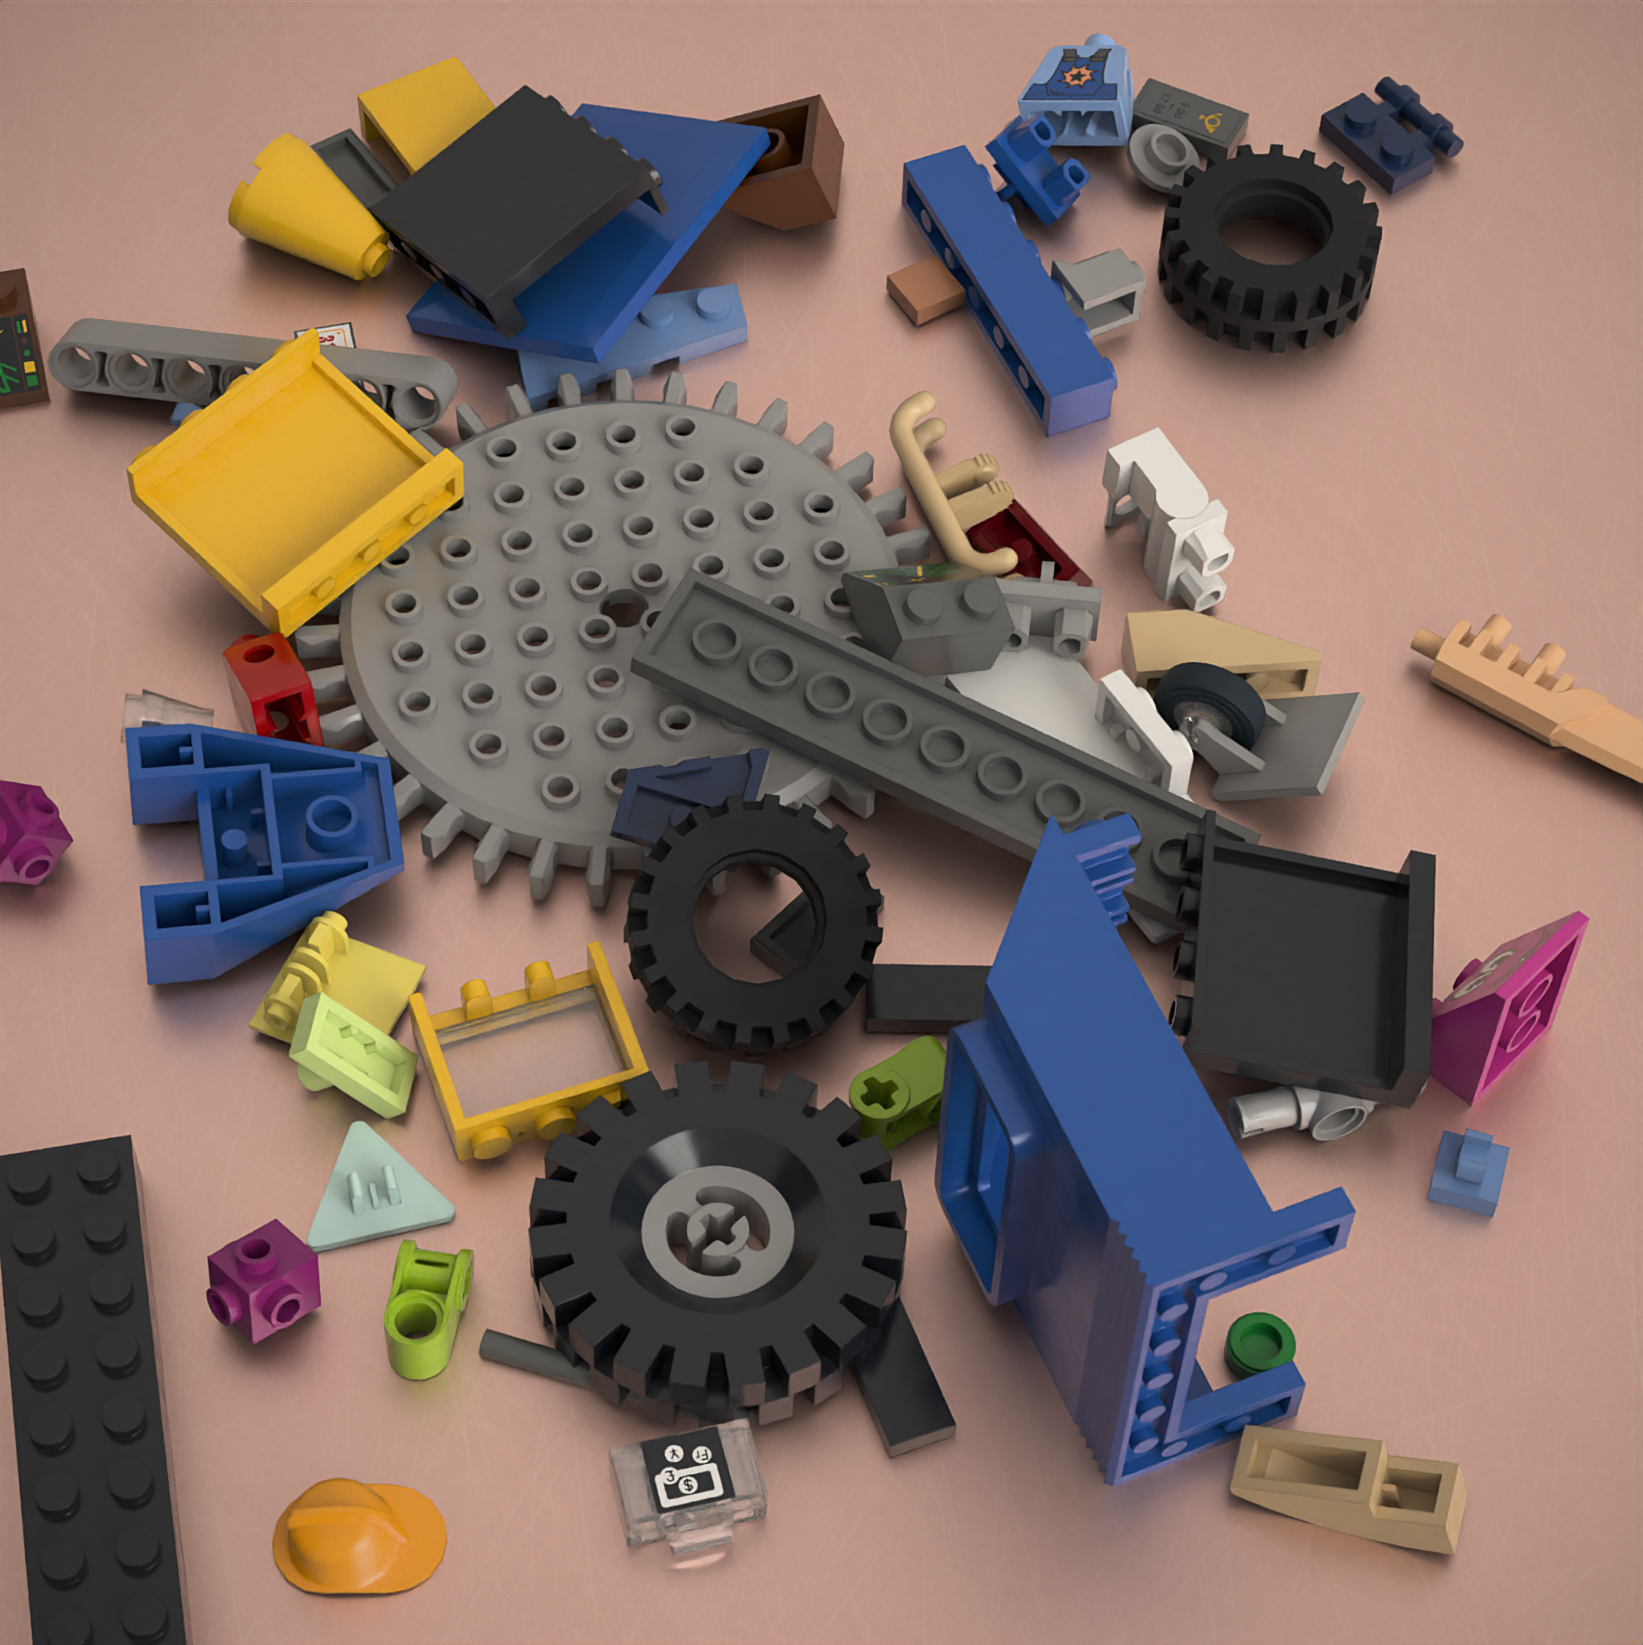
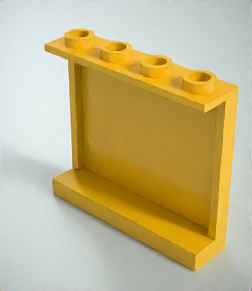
M313 327L296 340L290 339L282 343L267 362L250 375L243 374L237 377L221 397L204 410L197 409L184 418L175 432L159 444L149 445L142 449L135 456L131 465L126 468L132 502L272 633H283L285 638L464 496V463L447 448L435 457L320 354L319 332Z

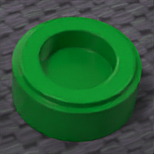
M1265 1312L1245 1314L1235 1320L1228 1330L1224 1345L1225 1362L1229 1370L1238 1379H1246L1293 1361L1296 1351L1295 1336L1291 1328L1275 1315Z

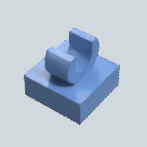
M1466 1129L1464 1135L1444 1130L1439 1143L1427 1200L1493 1217L1498 1204L1510 1147L1492 1143L1494 1135Z

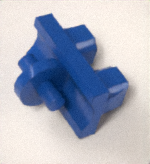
M1018 115L1008 122L1004 129L985 146L996 161L993 167L1005 181L995 192L1001 202L1015 194L1026 210L1031 207L1047 227L1058 220L1081 195L1079 191L1090 180V175L1078 160L1069 158L1058 165L1049 154L1047 149L1057 138L1055 129L1044 115H1038L1026 121Z

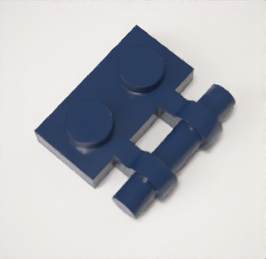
M1389 76L1381 79L1375 87V94L1384 102L1377 105L1367 95L1361 93L1321 115L1319 131L1390 195L1433 172L1436 156L1431 153L1432 151L1439 149L1448 158H1453L1461 151L1464 145V141L1453 132V124L1441 113L1432 114L1420 103L1418 93L1406 84L1400 86ZM1406 120L1416 131L1410 134L1398 123Z

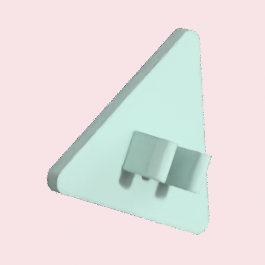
M356 1121L350 1125L306 1238L307 1245L314 1252H320L451 1222L456 1215L455 1206L363 1121Z

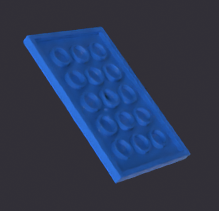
M582 103L572 117L583 116L594 127L598 135L604 139L609 136L614 137L633 159L645 158L662 179L663 185L658 190L669 211L662 216L650 206L637 199L513 299L527 326L510 340L435 282L432 283L406 315L412 331L599 364L769 147L771 142L766 128Z

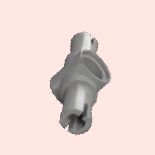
M1280 1083L1279 1087L1229 1098L1226 1115L1230 1129L1237 1139L1290 1127L1294 1131L1309 1128L1311 1135L1316 1140L1326 1141L1345 1136L1357 1129L1365 1121L1367 1114L1372 1112L1374 1105L1380 1103ZM1422 1088V1090L1420 1091L1419 1095H1420V1094H1423V1092H1424L1423 1088Z

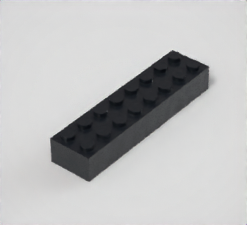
M131 1135L1 1155L0 1264L33 1645H193L142 1175Z

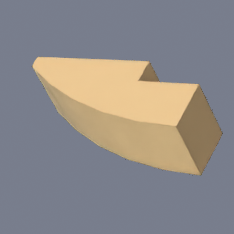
M1245 1425L1230 1483V1490L1233 1495L1318 1526L1370 1540L1455 1555L1468 1494L1459 1463L1388 1455L1384 1441L1253 1425Z

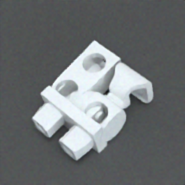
M1159 427L1107 449L1102 485L1109 493L1104 525L1112 526L1139 514L1136 529L1143 537L1148 535L1144 556V570L1147 576L1155 582L1154 590L1163 602L1181 595L1191 610L1195 612H1200L1220 603L1225 597L1227 586L1217 573L1224 570L1232 562L1235 550L1224 536L1228 511L1218 499L1208 503V493L1205 487ZM1129 494L1131 499L1123 505L1116 507L1119 500Z

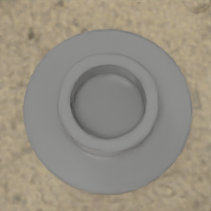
M1161 124L1144 125L1138 128L1128 141L1126 154L1130 167L1141 181L1155 190L1170 193L1174 184L1183 186L1184 172L1191 165L1200 169L1199 157L1193 145L1185 136L1168 126Z

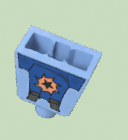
M1104 34L1089 36L1084 46H1055L1051 48L1019 97L1018 106L1021 117L1026 121L1038 115H1044L1056 131L1057 140L1051 146H1127L1131 137L1134 104V83L1127 50L1121 45H1116L1112 38Z

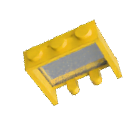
M600 940L587 943L588 970L555 979L547 961H536L528 965L524 970V989L491 998L485 980H471L460 989L462 1007L429 1016L421 992L408 995L412 1032L418 1041L456 1151L458 1162L473 1157L491 1159L504 1154L513 1145L537 1138L553 1140L558 1137L560 1132L569 1134L576 1128V1114L601 1095L618 1109L621 1107L620 1083L649 1071Z

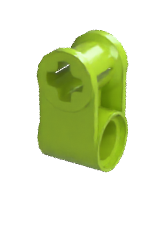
M927 1035L915 1039L898 1053L867 1070L861 1071L853 1078L849 1087L850 1108L862 1117L860 1140L877 1134L886 1150L890 1151L926 1128L940 1124L946 1050L935 1037Z
M404 1239L402 1241L395 1262L392 1289L384 1312L388 1359L392 1368L400 1376L411 1380H425L436 1376L446 1367L450 1359L460 1315L466 1307L470 1294L474 1271L473 1250L463 1248L458 1254L417 1248L416 1241ZM415 1331H425L430 1333L428 1336L421 1339H409L405 1337L407 1334H410Z

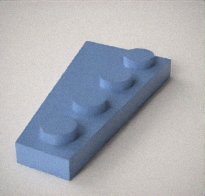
M737 283L654 294L599 364L515 349L524 394L529 399L532 411L534 413L548 409V400L558 397L560 374L572 373L581 389V397L597 392L598 383L613 379L616 369H628L631 380L650 374V368L654 364L673 359L680 364L747 341V322Z

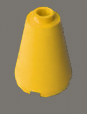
M285 133L273 140L252 163L260 169L252 184L249 185L241 180L237 186L229 206L228 223L245 237L354 280H362L367 275L371 277L377 276L387 265L392 254V249L388 247L390 234L305 140L299 139L291 133Z

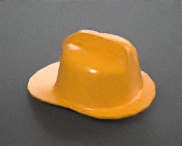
M335 1477L317 1482L288 1505L277 1521L272 1539L275 1563L286 1580L304 1591L323 1594H386L409 1590L428 1579L443 1559L447 1543V1533L444 1518L434 1503L413 1488L393 1484H364L354 1479Z

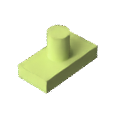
M322 992L303 999L288 1055L298 1062V1076L301 1083L307 1089L317 1092L331 1086H336L386 1119L405 1113L419 1058L417 1054Z

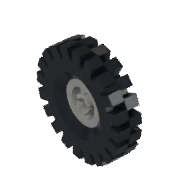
M707 1060L674 1064V1088L663 1091L652 1071H648L620 1083L621 1107L618 1109L600 1095L576 1114L577 1139L560 1132L544 1157L545 1179L535 1178L530 1200V1228H528L531 1277H533L534 1299L543 1326L553 1324L554 1347L567 1358L573 1368L584 1361L590 1365V1381L593 1389L617 1405H620L630 1390H633L640 1394L641 1416L675 1425L681 1405L699 1408V1429L716 1426L718 1429H734L735 1408L752 1406L757 1423L760 1426L792 1417L793 1395L802 1391L809 1401L816 1406L842 1389L844 1366L847 1364L853 1368L854 1362L861 1365L878 1344L883 1321L885 1319L891 1321L901 1294V1283L904 1274L908 1230H905L907 1207L901 1180L891 1181L893 1160L878 1135L874 1134L860 1140L862 1117L839 1097H836L822 1110L817 1109L818 1084L787 1071L776 1091L764 1089L765 1065L731 1060L727 1084H712ZM749 1228L759 1236L766 1247L765 1249L754 1251L749 1248ZM684 1244L687 1246V1267L681 1264L670 1250L672 1245Z

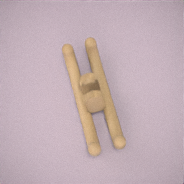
M920 391L902 402L892 415L889 433L892 445L902 463L903 471L950 562H957L992 576L1011 571L1018 563V556L1014 550L1005 547L988 554L979 553L972 548L964 533V530L995 516L997 512H1003L1005 508L1013 504L1012 500L1015 499L1013 496L1015 494L1007 481L1003 482L1001 480L997 482L995 480V482L990 483L1001 472L996 458L993 454L981 453L979 456L975 455L973 459H967L934 475L924 453L928 446L945 436L946 424L940 418L934 417L914 428L917 420L934 410L936 399L928 391ZM1014 573L1000 579L1016 580V576H1024Z

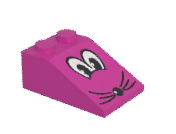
M1576 911L1501 944L1484 962L1477 958L1469 962L1453 984L1454 991L1442 1002L1437 998H1433L1430 1075L1470 1106L1504 1075L1552 1027L1590 918L1582 912Z

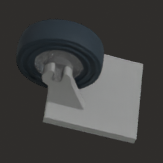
M1186 662L1170 668L1160 680L1153 695L1157 713L1171 730H1177L1182 733L1187 739L1192 752L1202 755L1220 774L1211 792L1216 801L1323 795L1365 702L1360 692L1263 700L1256 690L1238 675L1222 667L1202 662Z

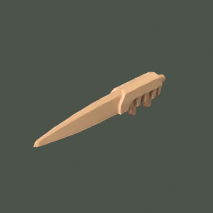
M1497 614L1490 616L1477 636L1470 633L1472 624L1463 619H1460L1445 639L1424 627L1417 631L1410 648L1435 661L1431 672L1432 683L1552 747L1566 746L1597 763L1643 784V721L1608 703L1609 698L1588 687L1576 689L1573 687L1576 677L1566 671L1560 679L1554 677V673L1566 657L1561 647L1554 643H1545L1531 664L1519 659L1521 648L1511 642L1505 650L1499 648L1512 628L1506 618Z

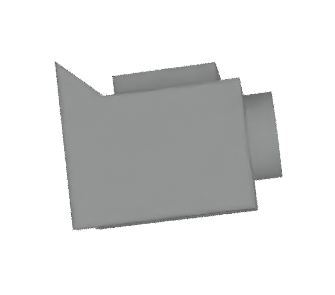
M1120 248L1110 252L1106 251L1074 264L1052 260L1051 279L1056 278L1061 283L1066 303L1076 318L1081 317L1084 319L1089 328L1091 338L1139 320L1142 295L1146 291L1145 277L1140 266L1135 261H1130Z

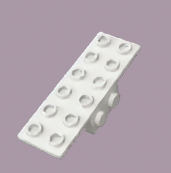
M1029 635L1027 649L1022 650L1020 653L1001 651L991 670L946 675V684L951 690L1194 803L1187 794L1193 763V753L1187 739L1179 731L1171 730L1157 713L1156 706L1149 693L1142 687H1136L1122 669L1101 678L1098 686L1076 658L1059 657L1057 653L1052 651L1053 637ZM1129 908L1128 914L1152 943H1160L1179 933Z

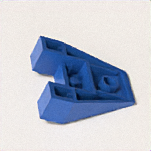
M192 723L125 728L133 825L197 820L204 881L140 886L148 985L215 979L310 925L313 918L322 917L326 911L338 909L404 871V857L390 759Z

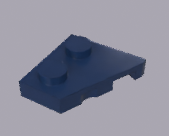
M756 748L749 749L746 754L711 759L710 756L685 760L679 765L664 767L659 764L629 769L609 836L653 849L659 837L670 825L674 828L687 818L691 810L702 804L708 809L722 804L726 796L741 794L742 801H756L770 750ZM737 866L725 870L734 873Z

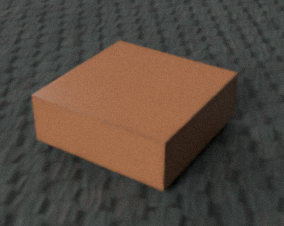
M936 255L887 275L886 290L917 326L965 304L966 290Z

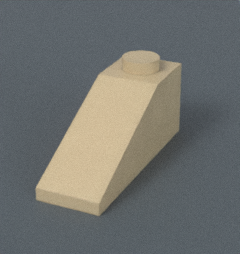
M1150 609L1144 612L1126 613L1121 647L1124 671L1136 687L1144 688L1152 699L1165 673L1173 666L1186 662H1202L1222 667L1250 684L1263 700L1314 696L1322 662L1320 651L1188 609L1166 611ZM1189 701L1191 705H1207L1200 702Z

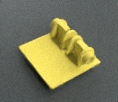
M326 911L322 917L313 918L310 925L306 927L248 1025L253 1030L292 1044L303 999L322 992L389 1036L409 1002L408 995L414 993L427 968L425 965L349 938L345 931L348 925L346 919L336 912Z

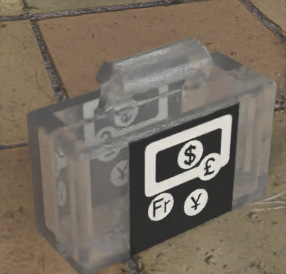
M746 1418L609 1449L610 1478L626 1543L630 1548L667 1539L673 1554L680 1555L733 1543V1524L763 1518L767 1515L768 1491L749 1421Z

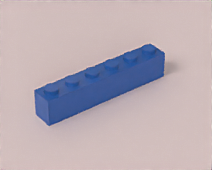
M965 145L905 162L903 164L901 200L903 207L933 255L939 258L966 290L964 305L1046 437L1110 417L1112 394L1117 389L1118 384L1114 366L1107 357L1102 358L1092 343L1091 334L1086 322L1081 317L1076 318L1066 303L1061 283L1056 278H1050L1041 264L1037 246L1031 239L1026 240L1017 227L1016 218L1010 204L1007 201L1001 202L992 188V181L987 168L983 164L976 163Z

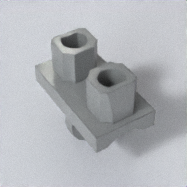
M1042 561L1041 578L1016 576V580L996 578L1015 625V630L1002 651L1020 653L1028 648L1029 635L1053 637L1052 651L1057 653L1059 657L1083 658L1089 641H1096L1102 588L1077 586V582L1053 580L1055 562Z

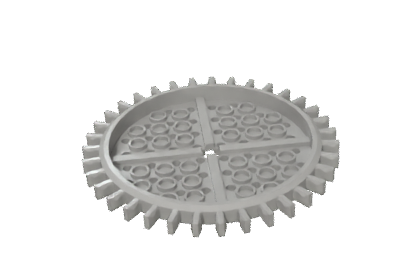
M616 369L610 385L611 401L582 403L581 389L572 373L560 374L557 392L559 407L535 413L530 407L529 399L518 384L506 387V407L509 421L491 428L485 426L480 416L467 403L457 406V429L463 441L449 450L464 463V496L452 505L460 508L453 511H444L317 613L320 615L340 616L339 624L300 626L295 630L299 659L342 657L343 665L306 672L312 683L316 703L349 697L352 705L319 717L325 747L330 748L365 735L370 746L357 753L390 759L392 776L398 782L393 786L398 821L420 804L435 813L420 832L423 855L434 860L462 830L480 839L472 856L474 880L486 884L498 870L506 852L510 851L532 858L528 865L532 898L544 900L554 883L556 867L558 864L587 868L585 880L591 906L604 907L612 888L611 869H640L645 857L652 851V848L609 836L623 789H619L615 785L626 781L629 769L659 764L667 767L679 765L689 759L710 756L711 759L746 754L749 749L764 748L770 750L756 801H761L765 794L780 796V805L799 810L802 804L805 803L817 809L814 818L832 829V823L827 815L817 807L830 796L838 799L864 819H867L874 812L875 789L870 785L630 672L632 656L689 568H693L701 573L709 569L716 570L719 573L708 576L782 611H789V614L866 649L851 607L841 608L835 606L849 603L840 580L843 573L894 568L930 558L931 533L928 527L925 526L886 537L882 528L905 518L907 499L905 491L900 486L864 502L856 492L873 481L874 457L865 451L836 471H833L822 461L833 451L834 427L824 421L800 444L796 445L782 437L787 428V401L777 398L765 410L758 423L754 424L736 418V383L725 381L715 396L711 410L686 405L687 394L682 372L671 371L663 387L662 402L634 400V386L628 369ZM420 428L410 433L434 457L444 450L442 446ZM748 470L754 474H747L744 471ZM688 477H696L699 480L691 482L686 481L684 479ZM629 484H636L640 487L635 489H629L625 486ZM570 491H576L580 493L576 496L565 495V493ZM511 498H513V499H519V500H520L519 502H516V503H506V502H504V501H506L507 499H511ZM761 515L767 516L769 519L756 520L754 517ZM697 523H706L709 526L705 528H698L693 525ZM638 530H645L649 533L645 535H636L633 532ZM579 537L589 539L582 543L572 541ZM516 545L528 546V548L523 550L512 549ZM457 552H464L467 554L466 556L459 558L451 556L452 554ZM836 555L840 558L836 560H829L824 558V556ZM396 560L406 561L401 565H394ZM768 562H775L779 566L766 567L763 564ZM646 577H655L658 579L657 581L651 583L642 581V579ZM587 584L597 586L593 590H584L581 587ZM525 592H533L536 594L535 596L529 598L519 596L520 594ZM634 597L643 601V610H645L641 616L640 623L628 628L616 627L615 622L610 617L602 614V606L606 601L609 602V607L618 603L634 604ZM465 599L475 601L470 605L458 604V602ZM410 607L413 609L412 611L407 613H399L396 611L399 608ZM606 634L603 638L590 637L592 635ZM545 642L540 646L528 645V643ZM482 649V651L477 654H469L465 652ZM420 657V659L414 662H407L402 660ZM946 675L926 677L946 686ZM604 681L615 683L614 686L609 688L598 686L600 682ZM541 689L553 691V693L546 696L535 694V692ZM478 697H487L491 699L490 701L483 704L473 702V700ZM415 705H424L428 707L427 709L420 712H414L409 710L411 707ZM674 723L687 725L682 730H674L669 726ZM612 731H620L625 735L619 738H611L606 734ZM549 739H557L561 741V743L556 746H547L543 744V742ZM486 747H494L498 749V751L493 754H483L479 752L480 750ZM557 790L570 792L568 796L562 798L551 795ZM759 865L769 878L781 874V871L774 867ZM726 870L705 884L712 896L725 893Z

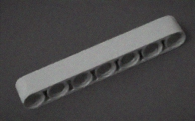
M85 318L73 323L49 353L48 366L50 373L58 383L73 390L209 406L225 393L228 386L237 377L248 374L244 367L255 371L267 362L274 351L287 340ZM320 344V354L402 428L413 430L420 428L425 430L437 425L457 393V375L452 367L441 359L430 356ZM76 348L84 351L91 360L82 357ZM132 354L143 359L148 367L135 361ZM188 361L198 364L204 373L196 371ZM358 380L371 384L377 393L364 389ZM415 387L428 390L435 399L431 400L423 397Z

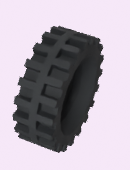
M1250 144L1237 146L1236 157L1228 160L1217 151L1208 155L1205 171L1191 165L1184 172L1183 186L1173 185L1169 193L1168 207H1165L1159 249L1158 278L1159 280H1166L1164 296L1168 303L1173 304L1183 301L1181 318L1187 324L1192 325L1201 319L1208 324L1207 337L1217 342L1224 333L1238 337L1237 348L1247 351L1251 350L1253 341L1269 342L1271 353H1284L1286 341L1299 340L1304 350L1317 346L1318 335L1321 331H1325L1333 339L1344 331L1346 317L1356 321L1362 314L1365 299L1369 300L1382 239V226H1376L1379 215L1376 202L1363 204L1366 192L1364 184L1360 180L1346 184L1342 180L1344 167L1335 161L1325 169L1314 164L1315 152L1303 149L1299 158L1283 155V145L1270 144L1269 154H1254ZM1242 219H1275L1303 228L1318 239L1322 245V250L1310 259L1291 265H1268L1242 257L1226 246L1218 232L1226 224Z
M741 794L726 796L720 805L706 809L702 804L691 810L685 820L674 828L670 825L659 837L655 847L645 857L627 901L628 913L624 926V943L629 945L631 955L629 969L633 980L639 979L648 994L645 1002L654 1013L661 1010L675 1024L672 1029L683 1038L689 1033L708 1042L707 1049L722 1053L725 1048L745 1051V1057L761 1056L764 1051L782 1048L783 1052L798 1047L801 1042L816 1034L819 1036L855 1001L862 987L870 979L876 966L873 965L876 949L882 943L884 927H878L877 914L878 908L882 905L880 889L872 890L866 874L871 865L865 854L854 855L844 842L848 833L838 823L830 829L814 818L817 809L805 803L802 804L799 810L780 805L779 795L765 794L761 801H742ZM749 863L774 867L794 879L810 900L815 920L812 948L802 964L781 979L763 983L735 980L713 967L698 946L693 926L696 899L705 884L727 868Z

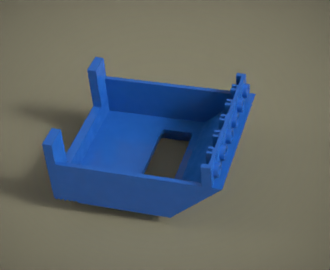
M1128 812L1105 821L1102 819L1087 821L1079 825L1072 832L1063 834L1051 813L986 980L982 1018L953 1027L948 1031L934 1183L941 1208L985 1297L994 1307L1013 1300L1073 1422L1081 1425L1080 1435L1088 1438L1086 1447L1094 1450L1092 1459L1100 1462L1098 1471L1106 1474L1104 1483L1114 1487L1242 1437L1245 1425L1268 1427L1297 1416L1306 1383L1294 1361L1213 1391L1196 1359L1209 1299L1345 1249L1356 1210L1341 1186L1274 1212L1272 1211L1116 929L1117 925L1128 920L1126 912L1129 911L1130 906L1122 891L1123 886L1134 883L1132 873L1136 871V866L1129 855V847L1140 843L1141 832Z

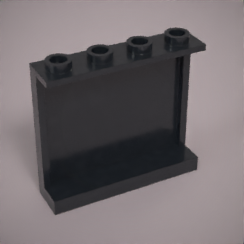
M524 85L372 206L369 211L390 234L389 244L396 253L510 340L527 326L513 302L514 298L635 200H641L662 216L669 209L658 190L663 185L662 179L645 158L633 159L614 137L609 136L604 139L598 135L594 127L583 116L579 115L576 118L570 116L555 97L548 95L544 98Z
M1207 809L1197 833H1186L1180 853L1179 870L1189 872L1188 886H1182L1176 906L1175 923L1184 925L1185 930L1184 940L1179 939L1175 947L1171 977L1181 980L1180 995H1174L1167 1020L1191 1065L1411 1109L1431 1074L1436 855L1410 850L1399 873L1216 837L1217 811Z

